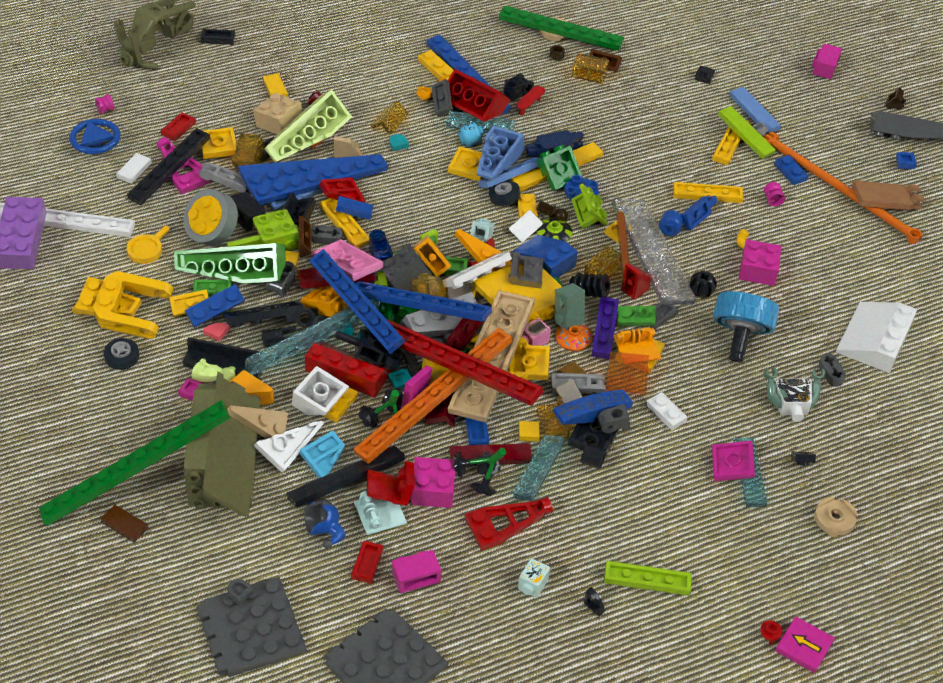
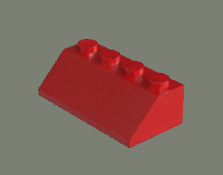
M457 69L453 70L447 80L450 86L452 105L483 122L501 115L510 102V99L500 91Z
M314 343L305 355L306 372L310 373L318 366L348 385L349 388L376 398L387 381L388 374L393 371L381 364L376 366L369 361L355 358V354L326 343Z

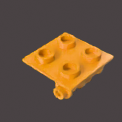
M636 328V331L634 329L619 331V333L613 336L624 365L661 359L653 338L655 336L654 328H642L641 331L639 328Z

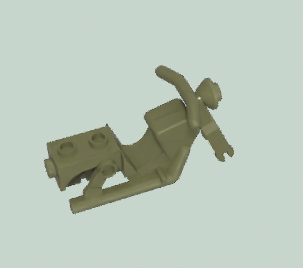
M157 0L137 8L132 30H128L129 38H127L123 21L118 19V22L115 21L114 27L119 42L122 44V47H120L121 63L125 67H131L134 63L141 68L157 69L158 65L156 63L142 61L141 53L145 54L156 46L157 43L154 36L156 31L166 37L174 38L177 35L192 30L194 15L189 13L188 10L195 8V3L188 1L184 5L180 4L174 7V3L179 0Z

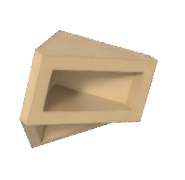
M334 136V158L363 156L358 147L359 142Z

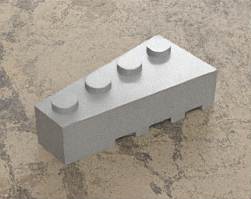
M472 292L453 298L477 304ZM420 310L406 315L399 324L429 338L444 337L445 334L452 333L462 318ZM485 321L475 334H480Z

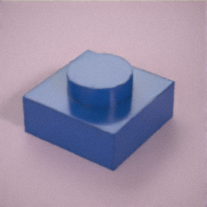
M897 152L896 161L899 169L916 168L917 163L914 153Z

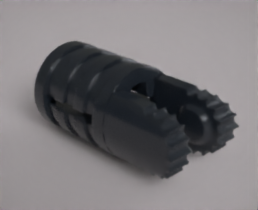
M296 326L261 330L263 346L299 342L296 336L283 338V334L295 332Z

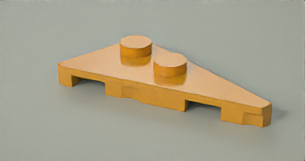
M458 229L454 234L478 263L498 253H502L461 229ZM509 260L505 262L506 265L503 267L492 268V272L511 265V261Z

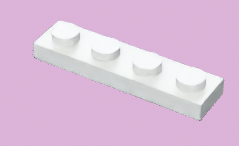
M498 253L442 280L444 287L460 288L465 281H474L478 279L477 276L480 274L486 275L491 273V269L494 267L500 268L505 266V262L512 259L510 253Z

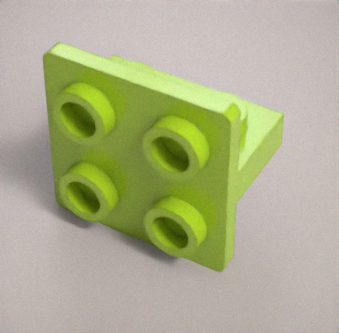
M583 183L580 184L582 193L571 199L580 227L585 229L597 221L606 226L608 224L606 219L608 215L602 208L601 204H603L601 197L598 194L595 195L590 187L587 188Z

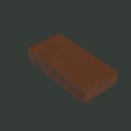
M116 504L101 518L103 524L133 543L148 529V524Z

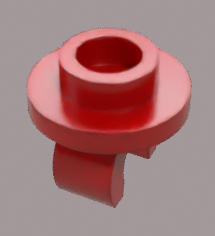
M772 620L762 623L760 634L763 638L769 640L770 645L778 641L782 636L783 631L779 623Z

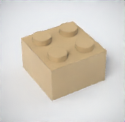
M277 93L271 95L253 110L256 127L277 135L303 112L301 102Z

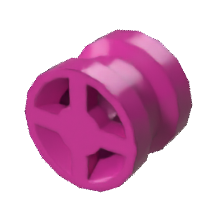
M109 94L104 95L103 98H95V104L100 114H104L107 110H114V103Z

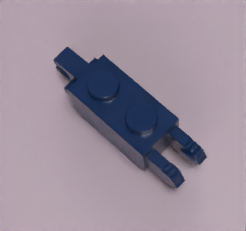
M569 130L536 136L535 142L525 145V151L528 156L539 157V154L546 151L550 153L555 152L553 148L560 145L564 147L571 145L573 151L583 146V141L581 140L584 138V133L578 131L570 133Z

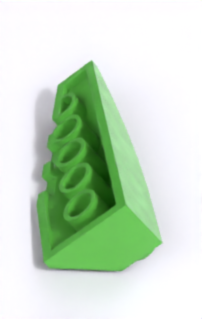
M277 243L174 251L175 270L244 284L279 281L286 264L285 245Z

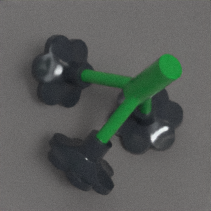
M400 388L387 389L385 396L382 398L383 405L377 409L366 407L365 405L361 406L358 415L366 427L376 428L379 421V412L386 407L389 412L394 411V414H396L401 409L402 390Z
M500 448L493 455L490 452H484L481 457L475 460L470 458L464 459L462 453L458 451L454 454L455 471L459 477H463L466 473L465 467L477 464V472L481 475L485 474V477H483L481 483H471L470 487L480 494L492 496L496 493V490L489 486L490 477H493L495 473L500 471L499 460L506 455V450Z

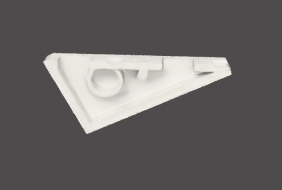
M315 421L306 426L286 431L283 434H277L271 438L257 441L253 446L280 472H283L299 454L300 449L306 446L324 423L322 421Z

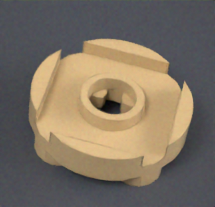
M835 497L825 498L818 503L815 511L814 520L830 537L846 535L855 527L857 511L851 503L844 499L839 501L834 500ZM832 514H834L835 516L839 515V519L832 517Z

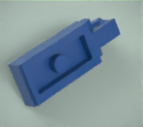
M708 195L701 197L681 214L686 230L694 229L712 213L711 207L718 202L716 196Z

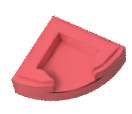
M214 323L205 327L203 334L220 341L229 332L230 325Z

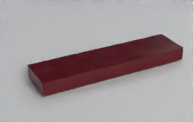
M530 443L450 446L449 450L450 460H454V454L458 451L462 453L464 459L470 458L475 460L481 457L484 452H490L493 455L500 448H504L506 455L499 460L500 465L532 463Z

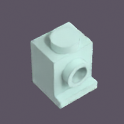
M485 218L477 219L472 223L470 235L487 243L493 235L495 223H491L490 220Z

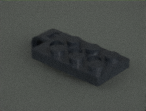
M596 417L593 423L576 424L568 440V445L583 450L580 463L601 469L619 429L612 433H604L602 429H593L592 427L594 426L601 427L598 417ZM592 440L595 444H587L585 441Z

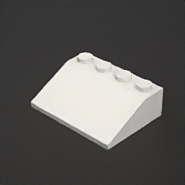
M860 302L836 349V353L890 373L918 309L896 302Z

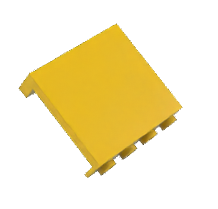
M519 264L518 274L523 277V265ZM511 265L482 276L472 282L471 292L474 298L483 296L491 305L498 290L535 298V305L527 324L537 318L545 321L555 316V290L562 287L544 269L542 271L541 289L510 284L508 276L511 273Z

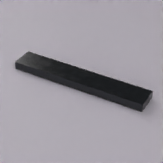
M196 128L127 194L128 199L142 205L211 139L210 134Z
M392 446L385 449L369 464L360 460L287 492V499L298 508L366 478L368 470L379 472L405 460V455L397 447Z

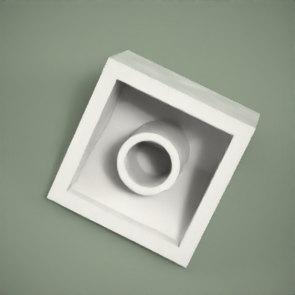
M316 366L293 391L292 406L306 415H326L349 389V386Z

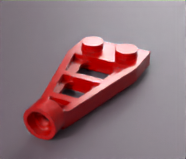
M545 497L531 502L483 507L466 513L465 520L482 551L502 544L545 515L552 513L553 507L550 499ZM525 510L529 517L521 522H516L512 513ZM497 516H506L510 525L502 531H496L490 519Z

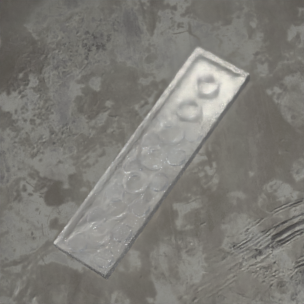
M614 199L612 206L616 214L617 212H623L625 215L626 234L644 271L651 276L650 283L660 303L665 305H694L696 298L646 201Z

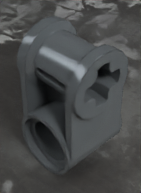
M286 261L280 280L266 282L265 290L279 293V296L284 297L296 280L294 264Z

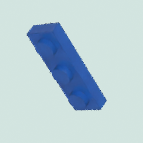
M236 284L186 309L185 313L193 327L196 328L245 302V299Z

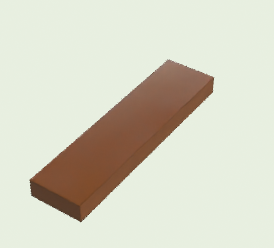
M617 212L616 223L623 281L625 264L630 262L625 215L623 212Z

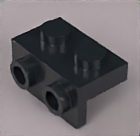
M290 193L284 209L288 211L294 224L299 228V216H303L309 222L316 201L314 197L298 200L294 193Z

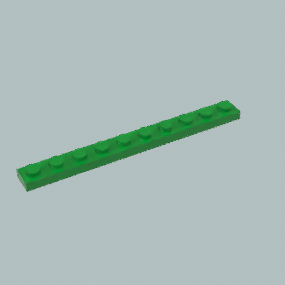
M221 400L211 405L209 408L194 415L187 421L65 491L63 494L46 502L39 507L42 522L49 526L229 420L231 417L225 403Z

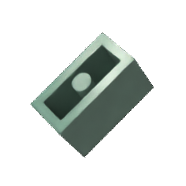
M574 283L556 289L554 300L555 323L566 330H569L571 326L584 324L585 290Z

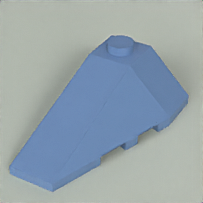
M493 125L485 136V144L482 149L477 176L494 180L514 164L525 150L524 134Z

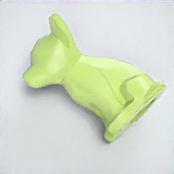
M202 358L193 367L191 376L195 381L213 382L216 381L217 371L224 375L223 378L230 382L236 376V368L230 366L222 369L218 365L207 363Z

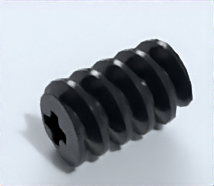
M578 272L576 276H572L569 280V284L574 283L584 289L585 296L587 297L598 296L603 298L609 295L610 278L607 274L602 276L601 274L595 275L591 273L589 275L588 273L582 274Z

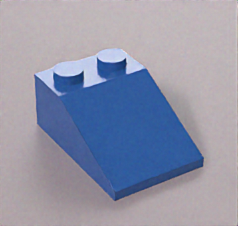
M542 235L533 237L512 251L519 252L523 256L543 258V269L552 277L557 276V278L576 267L578 251L567 242Z

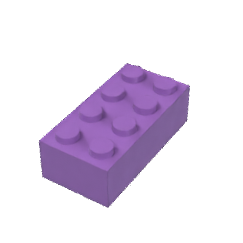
M6 197L0 220V268L34 269L47 214L43 198Z

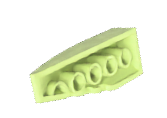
M330 90L322 94L299 114L264 149L274 162H277L332 136L352 116L335 93Z

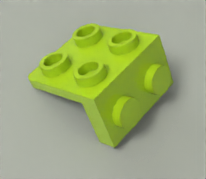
M286 209L253 217V223L261 237L262 244L285 245V251L299 248V233Z

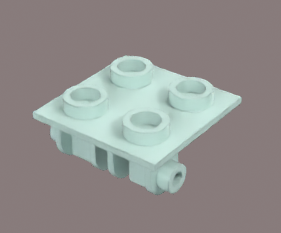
M367 491L361 492L359 500L354 501L367 535L407 524L400 505L381 499H373L367 496Z

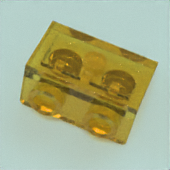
M561 396L557 397L555 404L537 406L536 412L546 442L568 439L570 430H573V424L562 425L553 412L555 407L565 404Z

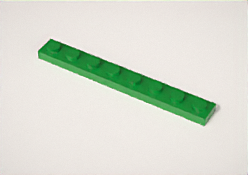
M504 6L499 13V20L616 51L620 50L624 41V37L617 34L576 25L510 6Z

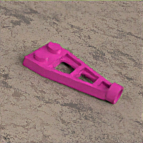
M166 137L161 138L157 143V147L164 159L176 148ZM192 157L181 168L189 166L193 171L181 176L176 171L171 176L174 186L181 194L213 182L212 180L202 179L199 176V171L203 165Z

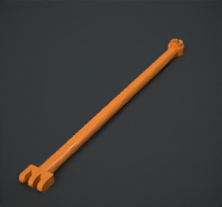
M771 131L763 136L772 147L786 156L790 155L796 163L859 204L853 189L780 142L779 135ZM862 206L906 235L907 241L910 244H916L921 240L922 232L919 229L907 226L881 208Z

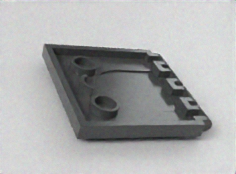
M280 577L252 585L254 593L240 606L228 597L227 592L204 599V604L196 607L200 621L203 622L202 627L207 640H209L208 644L212 656L215 658L214 662L219 675L228 674L229 677L307 653L305 642Z
M384 609L373 618L376 624L372 620L368 621L357 630L358 635L352 633L340 642L341 648L335 646L324 655L327 660V667L343 683H428L448 667V662L395 610L390 612L388 609Z

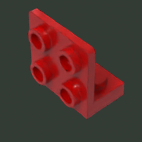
M406 461L404 467L399 469L397 476L368 470L367 496L376 500L389 501L396 505H408L415 487L413 462Z

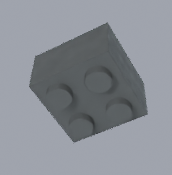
M410 244L401 248L393 257L386 259L383 262L384 268H381L395 288L411 291L432 275Z

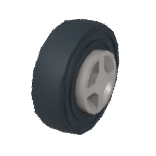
M513 181L501 182L489 190L491 202L498 206L508 205L517 201L521 194L518 184Z
M128 338L112 340L105 346L103 353L106 364L116 370L131 368L138 362L140 356L138 345Z

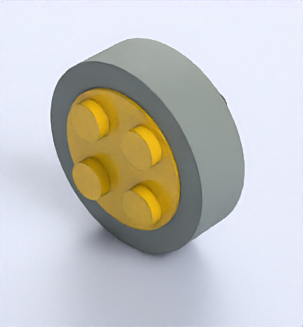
M214 189L199 191L190 199L185 208L183 223L187 235L192 240L208 246L222 244L232 235L238 219L237 207L230 196Z

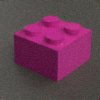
M746 239L738 279L775 286L782 246Z
M415 457V487L411 495V505L452 508L455 481L454 460Z

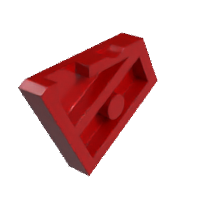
M353 178L326 179L320 182V187L327 198L338 200V197L342 196L366 202Z

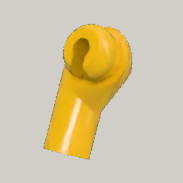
M741 229L740 233H737L736 243L742 249H744L745 240L749 236V232L745 229Z

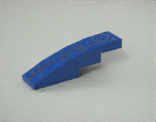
M615 390L570 401L555 407L553 412L562 425L593 423L600 412L622 404L625 405L626 409H630L633 402L624 390Z

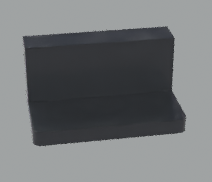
M248 192L230 196L237 207V222L246 231L252 230L253 217L266 214V210Z

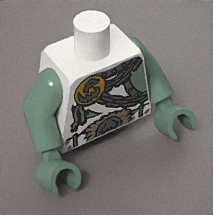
M775 367L772 368V376L769 375L768 368L765 369L763 376L768 379L766 383L768 400L778 408L780 414L791 415L792 420L795 422L802 421L804 415L809 413L810 408H813L820 398V379L825 375V370L822 369L821 376H817L815 368L811 373L814 382H812L811 379H774L778 374Z

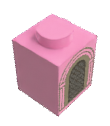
M537 318L526 324L522 336L529 345L542 346L549 342L551 329L540 318Z

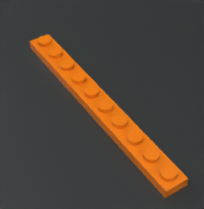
M497 328L467 354L488 363L513 342L512 336ZM448 369L353 449L354 453L369 464L469 378Z

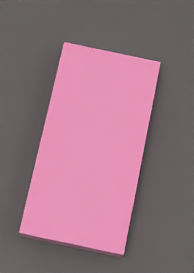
M342 239L311 253L313 258L324 249L353 282L384 268L383 261Z

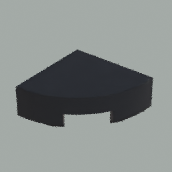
M590 587L586 590L584 604L600 617L605 612L604 604L597 592Z

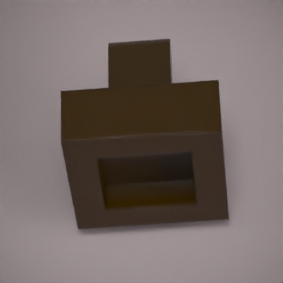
M899 87L887 97L885 106L889 110L893 107L901 110L906 102L903 97L904 91Z

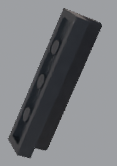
M191 337L187 339L188 351L183 359V367L193 368L196 363L204 358L207 363L218 365L222 369L230 366L235 367L236 376L245 370L257 379L260 378L264 369L262 352Z

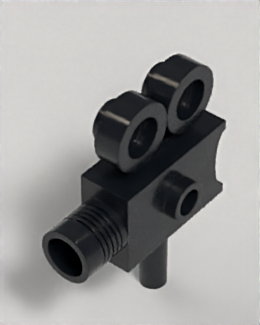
M367 327L360 329L357 337L337 330L335 338L355 346V358L369 361L376 366H379L382 360L383 365L391 370L400 367L402 362L400 357L402 354L401 350L397 348L390 354Z

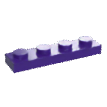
M600 298L592 357L610 359L619 299Z

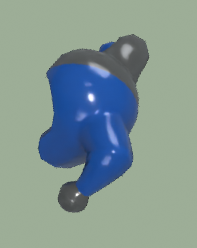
M327 499L314 500L307 503V507L304 509V518L308 534L310 536L330 534L332 538L323 542V546L326 549L332 547L333 544L341 542L346 537V533L338 523L339 512L337 508Z

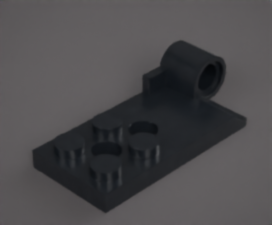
M298 300L223 313L224 321L232 327L243 326L245 322L258 324L262 323V319L285 316L286 323L296 322L301 327H309L315 320L313 311ZM308 312L307 320L300 321V314Z

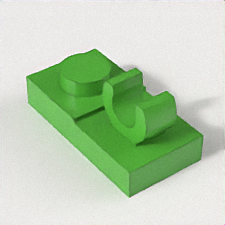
M618 306L617 324L618 326H656V306Z

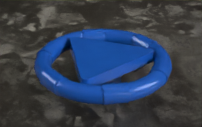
M89 119L73 127L69 135V141L72 147L81 153L101 154L117 146L120 141L121 132L118 126L108 120ZM98 126H106L110 128L113 134ZM86 127L80 145L76 140V135ZM110 141L108 144L103 146V142Z

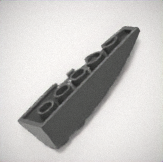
M883 111L871 113L870 131L875 132L874 135L884 137L886 134L891 135V138L901 140V137L943 139V123Z

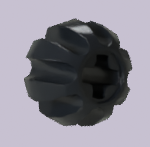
M705 270L697 271L689 281L690 290L695 296L701 298L709 297L717 287L716 278L711 272Z

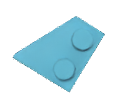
M331 431L300 449L299 454L317 477L321 478L331 472L342 454L345 444L334 431Z

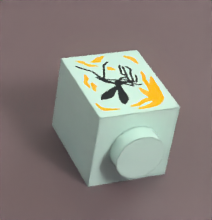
M531 558L519 577L518 589L526 595L538 598L549 580L550 567Z

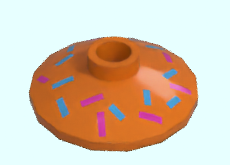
M583 324L571 326L569 330L559 326L555 334V339L562 348L575 352L588 348L593 338L591 330Z

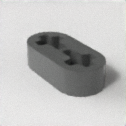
M319 225L311 227V242L331 244L340 239L343 240V233L340 228Z
M823 354L819 361L820 370H825L824 377L830 385L835 387L841 386L846 377L844 369L833 354Z

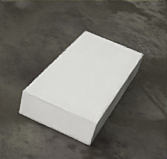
M136 153L116 173L117 178L132 184L152 164L151 158Z

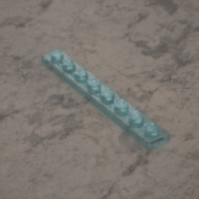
M370 300L378 310L379 301ZM349 307L246 358L245 371L251 375L260 373L264 369L276 365L304 349L310 348L314 343L326 340L328 337L336 334L337 330L342 332L344 329L358 324L361 320Z

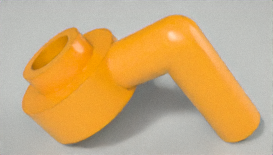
M440 77L439 82L445 80L446 78ZM417 87L416 95L419 96V99L429 100V98L433 97L431 88Z

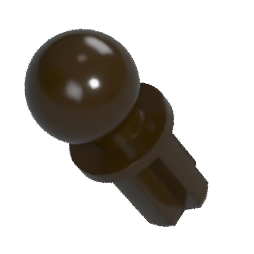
M540 201L536 209L548 215V218L554 216L555 219L566 221L568 218L567 211L564 209L556 210V205L552 206L543 201Z

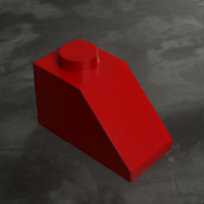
M627 263L625 264L621 291L635 300L649 290L651 276L639 267Z

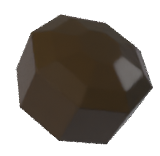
M560 45L550 47V57L552 59L561 60L564 58L565 48Z

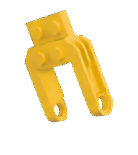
M120 271L106 276L104 280L88 277L75 309L76 312L95 316L98 324L103 329L154 339L159 330L157 324L152 321L116 313L124 294L123 291L154 298L155 296L169 298L174 288L171 284L164 281Z
M475 334L469 343H476L479 334ZM521 336L510 363L509 371L507 372L527 381L548 380L550 346L529 345L527 340ZM468 343L464 349L467 347L473 349L474 346Z

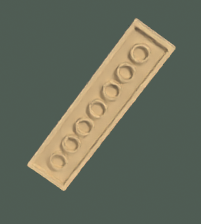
M498 290L491 306L492 313L486 318L474 347L497 328L512 336L513 342L489 361V364L505 371L508 370L535 305V298ZM469 378L455 390L448 406V413L487 422L499 391Z

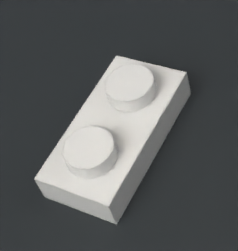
M661 392L647 400L646 406L671 430L687 422L688 417L664 393Z

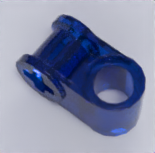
M380 229L372 230L369 233V250L371 255L381 261L393 257L392 248L384 231Z

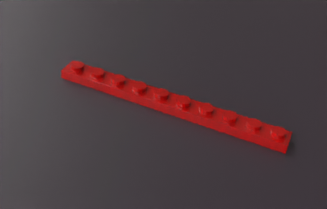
M387 319L405 340L400 348L530 406L543 394V388L537 384Z

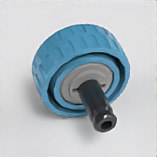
M727 291L718 295L713 319L719 325L734 330L729 360L738 363L744 361L743 356L746 352L749 334H771L775 331L779 315L777 303L765 297L745 292Z

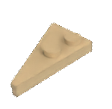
M232 405L227 408L232 418L265 439L286 432L287 412Z

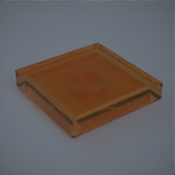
M610 352L606 391L624 390L628 393L646 394L649 355Z

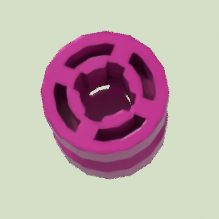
M771 182L764 187V193L770 206H779L785 201V196L779 183Z

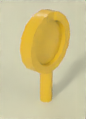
M165 225L154 236L142 234L130 239L126 248L129 259L139 264H148L159 259L162 255L160 239L170 231V228Z

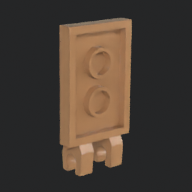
M856 180L852 183V188L860 206L910 210L921 209L922 205L917 201H925L923 195L912 192L920 191L918 185L910 184L906 187L899 184Z

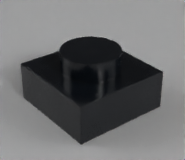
M699 66L694 80L710 84L715 70Z
M791 451V460L797 462V465L809 466V462L816 463V454L812 452Z

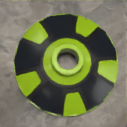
M555 218L543 220V225L537 229V235L565 242L569 241L572 236L571 226L567 222Z

